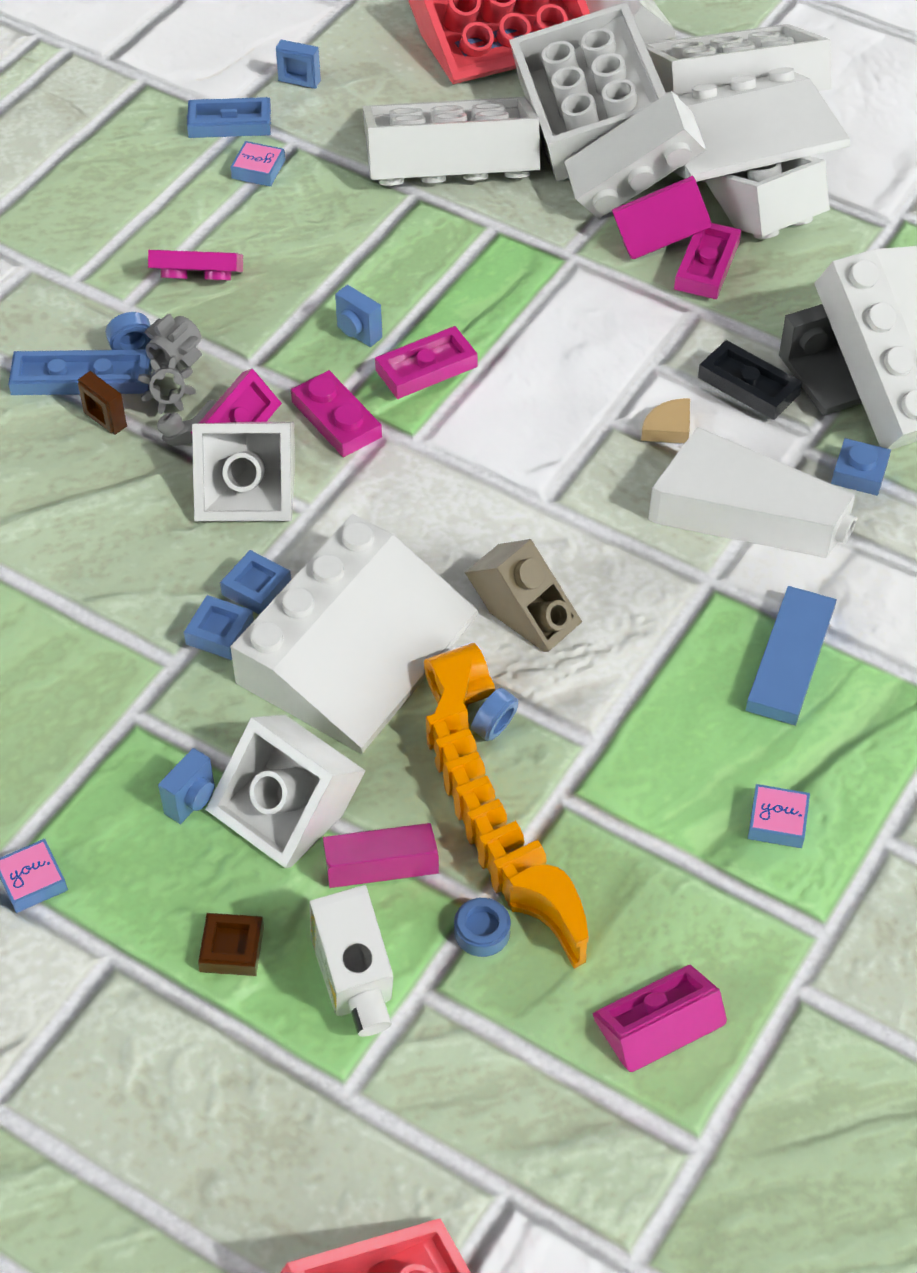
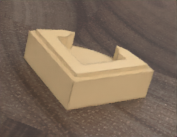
M690 398L670 400L655 407L644 420L641 441L685 443L689 438Z

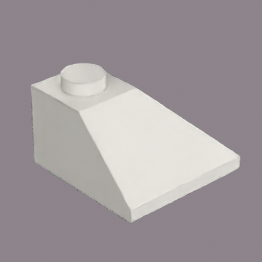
M294 422L192 424L194 521H292L295 477Z

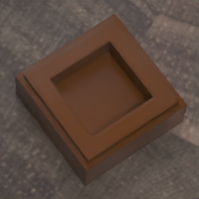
M91 371L78 379V388L84 413L111 434L116 435L126 428L127 422L121 393Z
M207 913L198 960L200 972L257 976L264 930L263 917Z

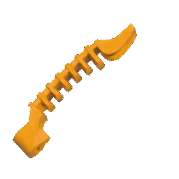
M470 643L424 660L425 674L429 687L438 703L435 713L426 716L427 745L430 750L434 749L436 757H434L435 766L439 773L443 772L444 788L447 795L453 796L455 815L459 821L463 820L466 838L470 845L475 844L478 851L479 864L482 869H488L491 875L492 888L496 894L502 892L512 912L530 915L547 925L558 938L575 969L586 963V950L589 939L586 916L578 892L570 877L563 870L546 864V854L538 839L524 846V835L518 823L513 821L506 825V811L499 798L495 800V790L488 776H485L484 763L477 751L475 739L469 729L468 705L488 698L496 690L489 675L485 658L476 643Z

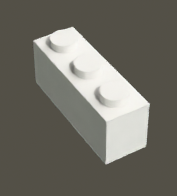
M670 91L565 160L564 163L575 199L600 219L612 212V209L619 207L673 171L686 165L689 161L705 152L706 148L693 112Z

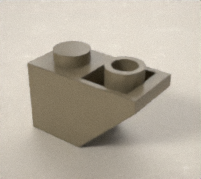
M531 539L498 544L464 572L490 614L543 652L550 651L582 623L579 615Z

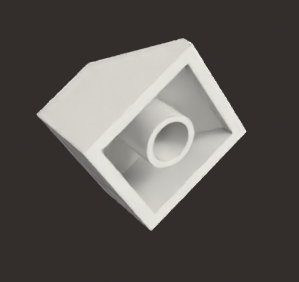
M811 156L705 180L736 229L753 234L758 239L775 237L779 234V230L791 225L808 224L813 220V216L830 210L826 162L823 159Z
M287 715L251 717L205 810L285 869L291 868L343 816L365 770Z

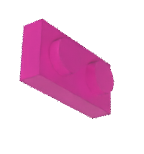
M712 223L710 228L694 234L676 274L674 290L717 300L740 243L741 229Z
M148 250V268L161 269V278L187 279V270L205 271V280L231 281V272L243 273V255L224 252Z
M456 326L375 357L376 372L397 399L478 367L477 352Z
M252 368L238 376L199 423L267 422L282 403Z
M330 370L291 389L292 403L343 458L382 438L381 423Z

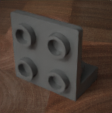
M823 304L785 315L779 356L793 376L802 381L801 387L820 413L828 415L862 404Z

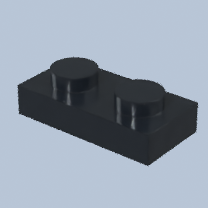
M725 340L699 365V379L772 420H775L801 392V380L728 340Z

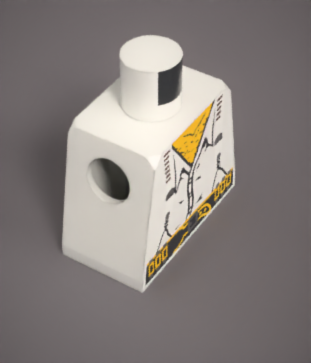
M362 885L310 900L311 941L336 1016L351 1013L358 1036L361 1037L385 1031L392 1025L385 1003L392 999L393 973L367 886Z

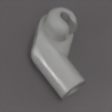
M208 401L197 415L190 420L182 421L180 415L175 412L163 415L157 423L158 430L163 434L162 440L172 446L193 443L191 434L192 424L199 423L217 401Z

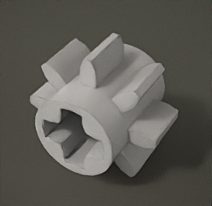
M167 314L162 319L158 318L145 330V334L152 339L146 345V353L149 359H156L160 366L168 365L169 358L175 355V367L182 371L185 367H191L202 356V353L196 348L201 341L200 331L191 320L184 316L173 318L171 314Z
M175 355L169 358L168 365L161 366L156 359L151 358V367L154 371L151 375L139 374L138 376L139 381L149 384L150 390L144 392L141 396L142 401H149L154 398L159 402L158 412L160 414L164 412L166 404L174 403L177 409L180 411L184 410L183 402L181 401L183 394L193 395L196 393L194 387L185 385L184 379L193 373L192 368L189 367L179 371L175 367ZM166 373H172L174 375V382L180 385L178 390L171 389L168 396L161 395L160 386L154 384L155 379H164Z

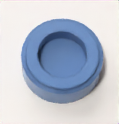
M127 312L116 316L109 322L105 331L112 350L146 349V345L152 340L145 334V330L151 326L147 316L139 312Z
M498 688L479 708L472 721L471 730L486 741L495 739L514 717L519 705L518 699L504 688Z
M475 898L467 901L458 909L455 915L454 935L456 942L461 949L473 956L487 957L500 952L507 945L510 938L511 920L509 913L502 904L490 898Z

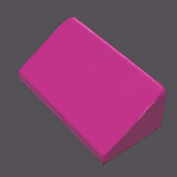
M694 176L612 209L622 241L631 259L644 256L712 226Z
M431 823L323 837L329 888L439 874V855Z
M687 965L592 1013L594 1021L622 1065L629 1072H634L721 1028L727 1021L720 989L692 965Z

